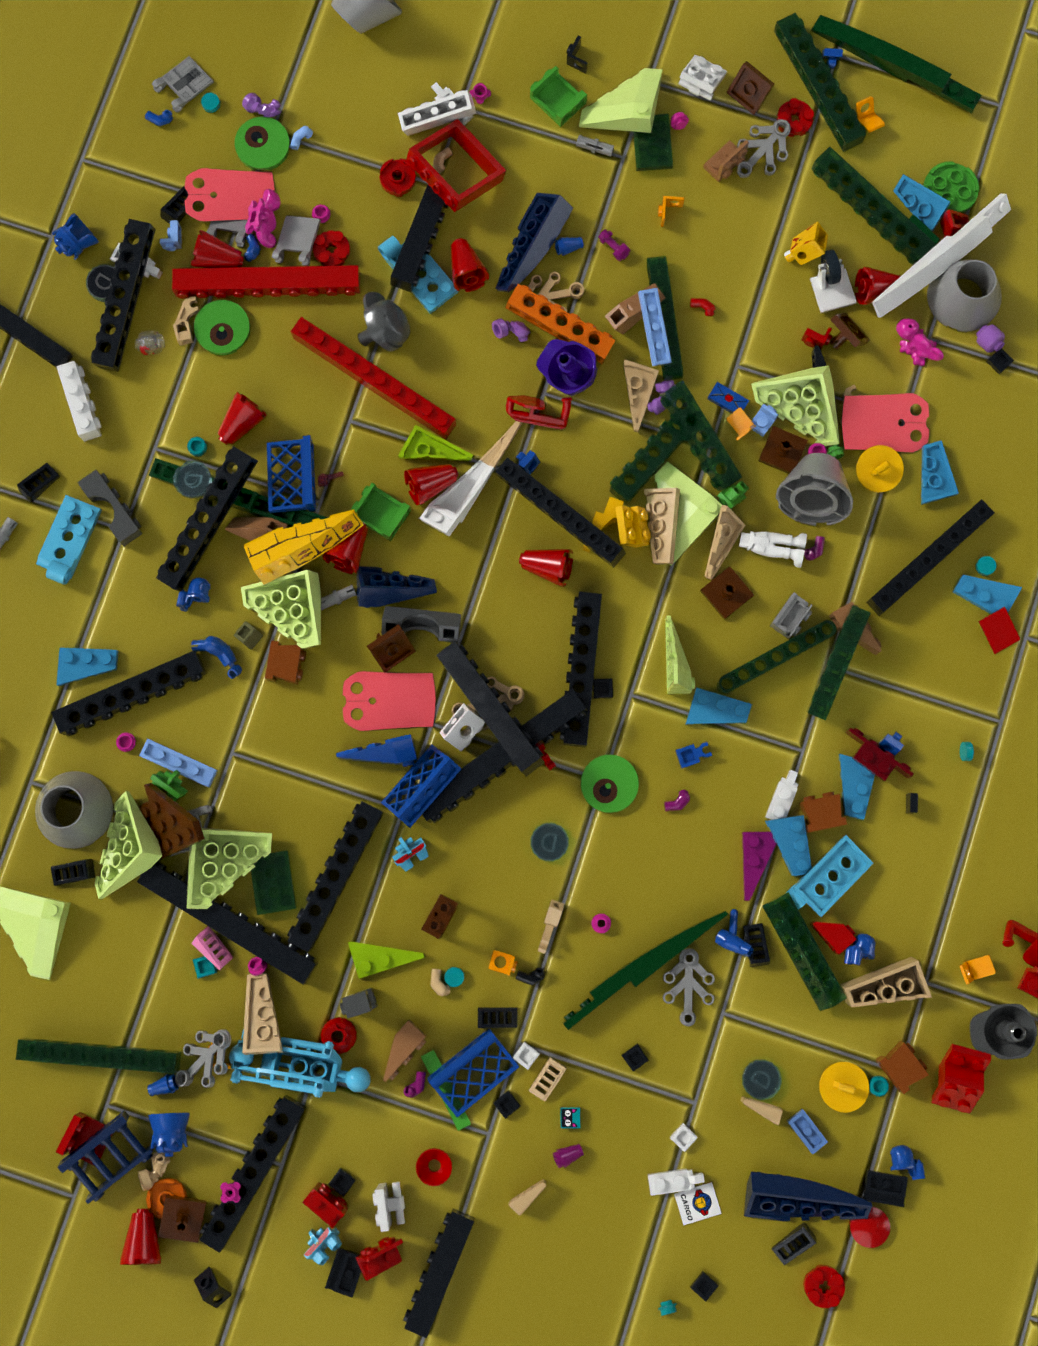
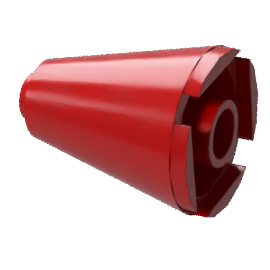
M200 230L194 247L193 255L195 256L194 260L191 261V266L198 268L242 267L244 257L241 256V251Z
M456 239L451 244L454 288L457 291L465 289V292L478 290L485 285L484 281L486 279L489 280L488 270L468 240Z
M870 267L860 268L857 272L854 286L858 287V293H855L857 302L860 305L871 304L872 301L901 276Z
M237 391L218 431V435H220L218 439L226 445L229 443L233 445L264 420L267 413L264 410L260 411L257 404Z
M451 464L410 468L404 471L405 484H409L410 491L408 493L415 505L424 504L457 481V477H459L456 467H453Z
M363 522V526L325 552L322 555L325 562L329 564L331 561L335 564L333 568L343 573L353 574L354 572L356 574L359 569L368 532L366 524Z
M571 549L525 550L520 555L519 564H521L522 569L558 586L565 587L567 584L564 581L565 579L569 580L572 571L573 559L570 558V554H573V551Z
M137 1209V1213H132L120 1258V1265L161 1264L153 1213H149V1209Z

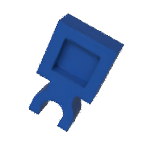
M708 742L702 743L698 748H695L694 744L675 750L681 769L700 763L699 757H711V752L705 754L702 751L703 747L708 746Z

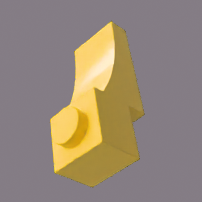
M609 497L604 513L596 511L592 524L603 531L612 522L617 523L615 507L623 505L624 501ZM583 545V551L590 553L591 550Z

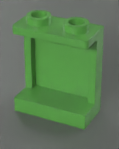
M557 66L552 70L548 69L539 82L535 81L530 87V99L560 127L587 102V94L583 90L578 92L559 74Z
M371 483L370 486L367 485L361 494L362 498L359 502L356 501L353 504L351 510H355L361 521L368 528L391 542L410 514L411 507L406 503L402 504L377 488L374 483Z

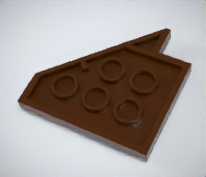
M154 784L144 785L149 801L140 805L139 809L159 842L162 857L159 860H163L205 839L197 818Z

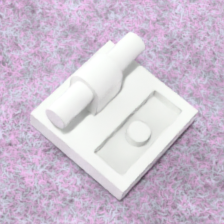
M694 55L683 69L678 84L688 89L690 93L711 101L714 95L713 92L724 79L727 71L722 69L721 66L707 61L704 57Z
M387 1182L378 1184L376 1190H374L373 1204L378 1207L377 1214H375L376 1226H380L381 1232L389 1231L392 1225L391 1211H396L398 1225L405 1223L403 1210L405 1209L404 1196L401 1195L400 1182L392 1183L394 1197H388Z

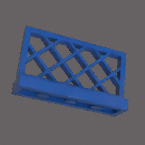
M303 436V439L267 443L269 513L297 510L316 512L314 444L311 436ZM293 446H300L301 450L296 455L289 451ZM272 448H281L283 450L277 457L272 454ZM287 453L292 459L287 464H284L281 458ZM295 461L301 464L297 472L290 468ZM277 463L284 467L278 474L272 471V468ZM288 470L293 476L286 482L281 476ZM296 478L302 481V484L297 489L290 485ZM280 480L284 485L276 491L273 488V484ZM287 487L294 491L288 499L281 494ZM299 495L302 498V504L294 505L291 501ZM278 497L285 501L281 506L273 507V502Z
M431 745L381 803L411 828L459 773L461 768L451 758ZM435 752L434 758L429 760V757ZM433 765L432 770L427 771L428 766ZM422 768L421 773L416 775V772ZM420 779V784L414 786L415 781ZM407 783H409V787L406 788V789H403L404 786H405ZM407 794V799L402 800V795ZM394 798H396L395 803L389 804Z
M488 1028L428 1076L427 1079L455 1116L458 1117L518 1069L519 1066L492 1030ZM495 1042L499 1047L498 1055L487 1054L488 1047ZM475 1057H484L483 1068L472 1067V1060ZM487 1058L498 1059L496 1069L486 1068ZM501 1059L509 1060L513 1065L508 1070H499ZM460 1069L468 1070L467 1081L456 1080L457 1072ZM471 1070L482 1071L481 1082L470 1081ZM485 1072L496 1073L495 1080L492 1083L484 1082ZM444 1082L453 1083L451 1093L442 1092L439 1086ZM455 1083L466 1084L465 1095L454 1094ZM469 1084L480 1085V1092L476 1096L468 1095ZM453 1098H465L464 1105L456 1110L453 1106Z

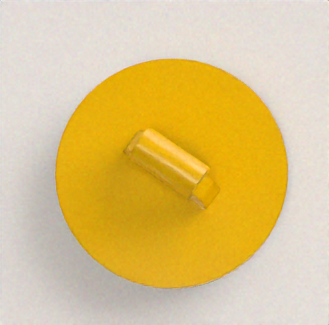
M876 445L865 450L858 458L856 464V475L861 485L877 493L886 492L896 487L902 479L904 465L900 455L891 447Z
M841 1061L831 1064L824 1070L819 1081V1091L823 1101L830 1108L838 1112L847 1113L859 1109L865 1103L869 1094V1082L866 1074L860 1067L850 1062Z

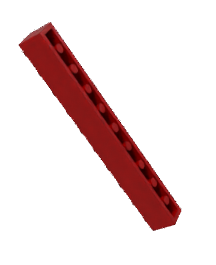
M358 265L172 269V291L176 297L181 299L196 296L197 298H207V296H215L217 298L234 296L242 298L247 295H252L253 297H263V295L298 297L304 294H308V296H318L319 294L354 296L360 294V270Z
M300 317L290 331L294 340L446 440L455 428L456 420L454 417L303 317Z

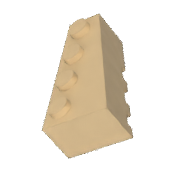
M913 957L839 985L845 1003L850 1007L876 1005L877 1003L885 1002L892 1003L901 1000L908 1001L917 998H932L919 961Z

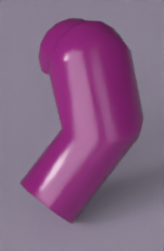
M816 536L814 546L806 549L804 552L805 559L811 561L823 554L825 537Z
M681 790L675 801L664 802L665 811L682 810L690 801L689 792Z
M416 1072L415 1082L406 1086L403 1090L406 1097L413 1098L423 1092L426 1072Z

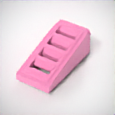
M209 926L200 932L191 943L218 970H221L233 959L231 953ZM217 949L219 952L214 954L213 952ZM221 955H223L224 958L221 961H219L218 958Z

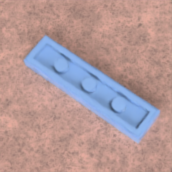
M658 288L641 290L638 292L652 367L670 364L672 361Z
M148 738L139 755L173 772L178 770L180 775L210 788L218 770Z

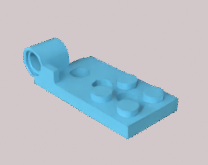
M391 236L377 248L388 265L394 269L403 244L401 245L394 236ZM426 254L424 259L426 260V265L423 271L427 274L424 278H420L417 287H413L412 293L431 314L459 291L454 288L453 282L434 259ZM435 284L438 286V289L435 292H430L428 286Z
M65 495L36 562V565L47 569L46 578L66 585L70 578L72 579L102 512L100 508ZM75 515L81 516V521L78 524H72V518ZM67 532L73 533V538L70 541L64 540V535ZM64 549L65 556L61 559L57 558V551Z
M845 835L783 897L796 911L807 903L822 917L870 868L873 862ZM843 857L849 859V868L842 866L841 860ZM830 871H834L837 874L836 881L829 879L828 873ZM817 884L824 887L822 895L817 894L815 891Z

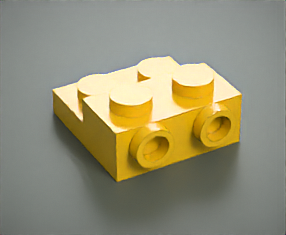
M623 505L615 507L620 545L635 548L650 545L651 533L647 525L648 513L645 508Z

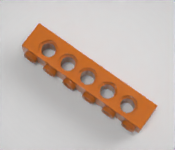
M517 284L506 304V309L559 340L575 341L586 346L595 353L597 362L601 364L615 342L609 333H602L592 323L583 322L578 315L564 311L561 305L552 304L545 296L533 293L531 288L526 285L521 286ZM531 301L533 303V306L528 307L524 304V302ZM546 310L550 315L543 316L540 311ZM557 320H564L566 325L560 326ZM573 329H579L582 334H574ZM595 338L598 344H591L589 339Z

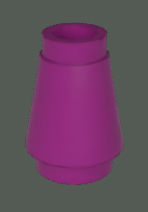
M580 1144L556 1149V1152L553 1153L558 1168H566L584 1155Z

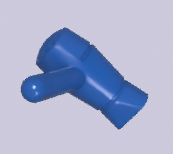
M732 909L730 911L729 931L721 929L716 935L715 943L726 950L750 957L753 948L737 936L738 911Z

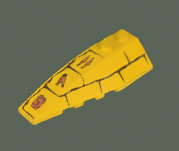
M353 509L330 515V518L322 520L317 518L313 519L312 522L305 524L297 523L293 527L285 529L283 527L277 528L244 544V549L254 572L265 585L329 551L361 528L363 522Z

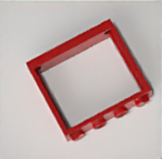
M458 119L409 148L406 158L410 167L416 170L422 180L426 181L432 190L454 212L500 184L506 173L505 168ZM449 137H452L488 175L459 195L422 156L423 153Z

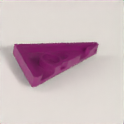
M742 832L744 901H750L775 848L776 843L771 832Z

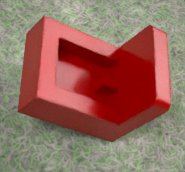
M829 327L825 335L807 328L801 341L809 347L813 348L818 345L822 349L824 344L828 346L832 335H830L832 328Z

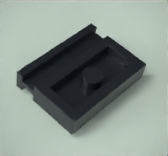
M866 1170L863 1199L904 1207L908 1177Z
M339 1247L325 1288L352 1298L361 1274V1269L355 1257L361 1254Z

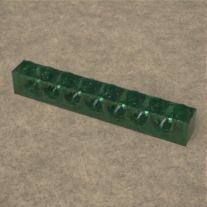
M793 13L777 21L774 33L842 151L845 152L863 143L866 136L865 127L859 123L855 110L849 106L847 96L841 92L837 79L833 78L829 65L823 61L821 51L815 47L811 34L807 33L804 28L803 20L796 13Z
M831 147L827 148L814 161L812 170L815 176L823 179L829 189L837 192L842 201L851 205L856 214L864 217L868 225L878 230L881 237L892 243L896 251L905 255L910 264L914 265L936 246L928 236ZM833 169L836 173H831L829 170ZM842 182L849 183V186L844 185ZM856 194L862 195L863 198H858ZM869 206L875 207L876 210H871ZM885 218L889 220L890 223H886L882 219ZM896 231L902 232L903 235H898ZM909 243L915 244L916 248L911 247Z
M22 1038L18 1039L16 1060L175 1074L180 1069L181 1051Z

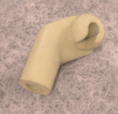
M449 147L434 157L433 168L438 173L445 170L444 160L453 155Z
M432 969V989L439 996H447L450 993V987L444 985L441 981V969Z

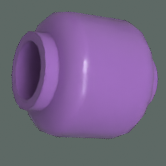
M984 325L976 334L977 344L986 352H997L1005 344L1003 342L1005 334L995 325Z

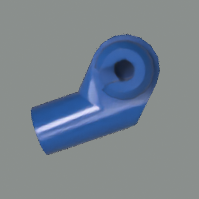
M170 110L163 111L161 115L148 111L145 115L146 120L157 126L169 124L173 120Z
M254 234L246 237L249 247L244 253V258L248 262L255 260L261 249Z

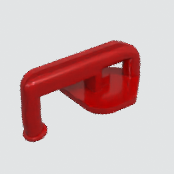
M525 395L508 396L506 412L518 422L562 430L567 426L571 401L573 399L571 397L562 398L561 416L555 417L534 413V409L545 410V403L542 399ZM516 403L530 410L529 412L514 410V404Z
M1009 920L1005 927L1003 946L1011 947L1014 945L1013 934L1028 941L1031 945L1023 953V960L1033 967H1038V933L1014 920Z

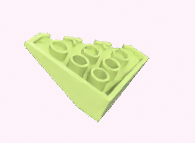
M644 68L633 78L627 79L618 85L616 89L606 93L597 99L595 103L582 109L579 127L651 133L663 69Z
M829 365L810 368L751 384L755 401L761 406L763 404L772 406L777 411L776 413L780 419L784 421L786 418L794 423L795 426L793 428L803 435L810 434L817 439L815 443H820L824 446L840 444L834 387Z
M667 461L654 477L657 488L680 489L674 564L719 517L722 504Z
M304 570L281 576L265 585L259 582L241 587L243 606L249 610H255L259 613L257 616L266 623L274 624L278 627L277 631L285 637H291L298 642L296 645L300 648L305 649L321 645V588L318 573Z
M667 615L665 618L667 694H690L692 689H695V677H691V670L671 615Z
M125 791L113 808L117 812L114 823L110 822L106 836L110 837L107 850L103 849L100 864H103L101 875L96 876L95 879L98 899L105 898L149 870L162 857L159 842L129 791Z
M201 828L205 839L189 847L187 909H208L212 905L211 902L218 895L221 894L223 896L234 886L233 882L241 875L244 877L249 873L261 857H267L271 853L272 833Z
M0 886V924L6 934H9L14 943L13 946L19 957L23 958L27 965V971L30 976L50 980L71 903Z

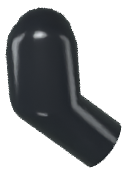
M540 967L530 973L519 970L516 980L534 985L543 980L545 971Z

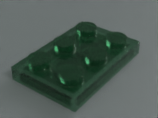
M669 114L655 115L651 133L633 131L636 171L673 169Z
M289 851L270 853L265 858L261 857L251 870L257 915L297 909Z

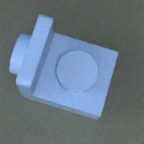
M171 220L170 228H167L168 238L160 239L162 248L167 251L182 249V228L178 220Z
M763 404L752 419V422L756 425L752 430L764 437L777 419V411L772 406Z

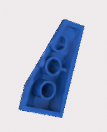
M411 734L387 739L383 745L381 743H372L366 746L365 749L358 747L336 753L338 759L395 765L402 764L403 767L412 766L414 761H418Z

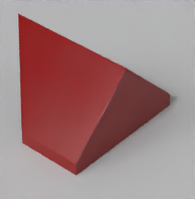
M950 209L947 210L940 220L944 238L946 236H953L969 222L968 215Z

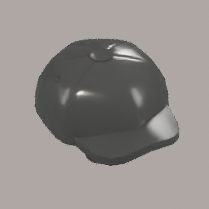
M369 292L364 295V318L367 329L358 333L359 342L363 346H367L375 341L385 350H398L408 339L411 332L406 314L396 303L391 300H385L380 293Z
M1021 1004L995 1005L989 1010L975 1015L970 1021V1039L973 1047L978 1051L995 1055L999 1059L1027 1057L1035 1045L1037 1036L1035 1021L1028 1010Z

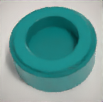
M206 93L202 97L201 104L206 112L213 113L220 108V100L216 94Z
M193 437L189 440L187 448L191 455L200 457L206 453L207 444L202 438Z
M984 556L976 562V570L980 575L988 576L996 570V562L992 557Z
M962 742L960 745V758L962 761H971L974 757L973 744L971 742Z
M458 967L449 968L445 973V982L451 987L460 986L464 981L463 971Z
M873 1076L869 1080V1091L875 1096H884L889 1090L888 1081L882 1076Z

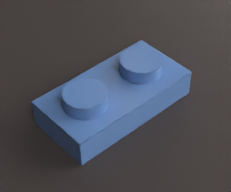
M803 1109L787 1120L811 1154H814L828 1143Z

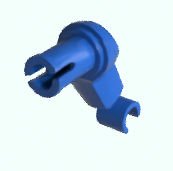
M208 636L204 640H193L191 642V645H198V647H191L192 651H207L217 656L224 667L229 666L230 669L227 674L231 679L241 674V666L234 664L237 659L231 647L220 638Z

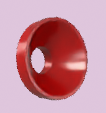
M342 1017L329 1020L321 1031L322 1043L325 1044L327 1041L333 1042V1049L337 1054L348 1052L354 1046L357 1039V1031L353 1023ZM336 1030L343 1033V1040L338 1043L332 1039V1034Z
M437 1148L425 1150L416 1162L417 1176L424 1184L429 1186H439L445 1183L452 1173V1161L449 1155ZM436 1159L440 1162L441 1167L438 1171L430 1170L429 1162Z

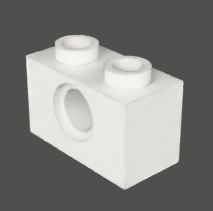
M463 703L439 733L444 740L462 752L464 748L470 745L475 734L483 729L485 721L477 712ZM463 726H467L464 731H460Z

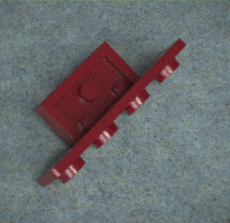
M849 728L845 732L861 744L852 759L883 782L886 781L893 769L906 778H911L914 775L907 764L903 762L900 764L895 760L896 757L892 753L882 751L877 742L871 739L867 740L859 729Z

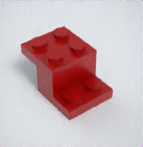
M951 1044L939 1064L938 1087L932 1095L931 1103L970 1114L984 1093V1071L991 1062V1054Z

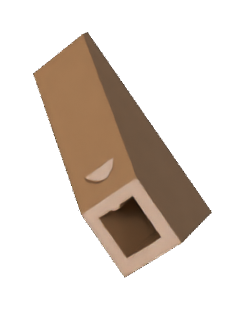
M654 283L643 290L658 288V286ZM658 288L659 299L661 302L666 297ZM638 293L622 301L605 315L612 327L621 334H625L643 318Z
M234 517L225 530L252 541L277 528L283 527L285 529L288 525L269 517Z
M850 602L829 615L839 633L874 655L882 651L878 638H874L870 632L872 630L871 626L861 617L862 612L858 605Z
M410 1019L394 1036L383 1079L385 1082L388 1079L392 1081L399 1073L398 1067L402 1063L406 1065L413 1058L411 1053L416 1048L419 1051L426 1043L424 1038L427 1035Z

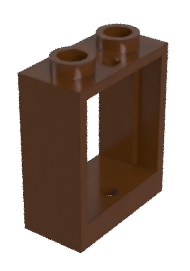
M440 894L421 930L437 939H441L459 903Z

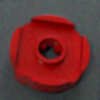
M792 98L785 102L777 113V120L783 119L790 124L789 137L805 135L813 123L814 111L807 103L797 98ZM792 115L798 116L799 121H792ZM779 127V130L784 132V128Z
M390 159L380 169L379 178L381 186L391 195L402 197L415 186V169L410 167L406 159ZM394 174H396V175L402 174V175H401V179H400V180H394V179H395Z
M325 231L316 236L313 253L317 262L324 266H342L350 255V245L341 231ZM329 246L337 248L334 249V253H330V251H327Z
M818 1265L809 1271L804 1278L803 1287L805 1294L815 1306L830 1308L839 1305L845 1293V1283L843 1277L833 1267ZM824 1281H827L829 1289H826L825 1292H822V1289L819 1288V1285L823 1284Z

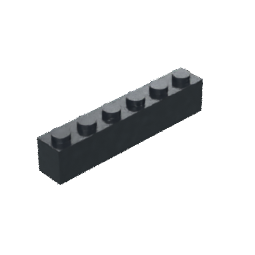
M429 184L426 187L390 279V285L408 292H412L413 287H417L420 276L418 274L420 270L423 271L425 268L426 260L424 259L426 254L430 255L432 239L436 240L439 232L438 224H442L445 217L443 211L449 207L432 190Z
M454 1208L451 1213L447 1212L443 1224L446 1225L443 1233L439 1231L435 1243L438 1244L436 1251H431L427 1263L430 1264L427 1271L423 1270L419 1282L422 1283L420 1290L415 1289L411 1302H414L411 1310L407 1309L403 1321L406 1322L404 1329L427 1338L474 1224V1217Z

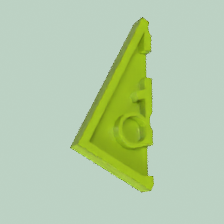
M415 425L398 457L400 459L471 461L473 454Z
M352 941L348 942L359 979L425 958L421 952Z

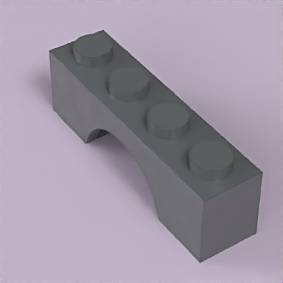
M95 470L77 483L92 502L106 501L113 506L114 519L109 528L123 546H126L143 534L139 529L142 526L136 518H131L129 515L131 510L126 503L121 504L118 499L121 496L117 490L109 487L108 483L110 481L107 476Z
M385 606L382 617V635L399 624L404 633L411 630H425L433 633L439 641H455L458 643L461 614Z
M373 988L350 994L342 998V1003H340L342 1014L347 1015V1019L370 1012L378 1007Z

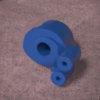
M199 577L191 580L188 591L182 589L179 592L176 606L180 607L181 611L187 612L193 601L208 603L210 601L208 596L211 588L210 583L206 579Z
M858 934L855 936L857 940L853 942V946L846 948L844 964L860 966L862 958L875 959V939L868 934Z
M897 1145L891 1149V1171L907 1169L912 1180L925 1179L923 1163L919 1159H914L912 1150L908 1146Z

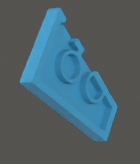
M904 174L893 190L910 212L932 232L951 204L947 199Z
M942 440L923 445L921 505L959 494Z
M962 575L952 592L992 614L1003 607L1009 612L1022 587Z
M59 648L57 686L117 670L118 650Z
M696 688L685 725L747 723L752 704Z
M839 754L844 815L864 820L875 775L853 760V757Z
M804 815L766 820L765 823L769 827L773 835L772 837L782 853L781 855L791 876L807 874L812 869Z

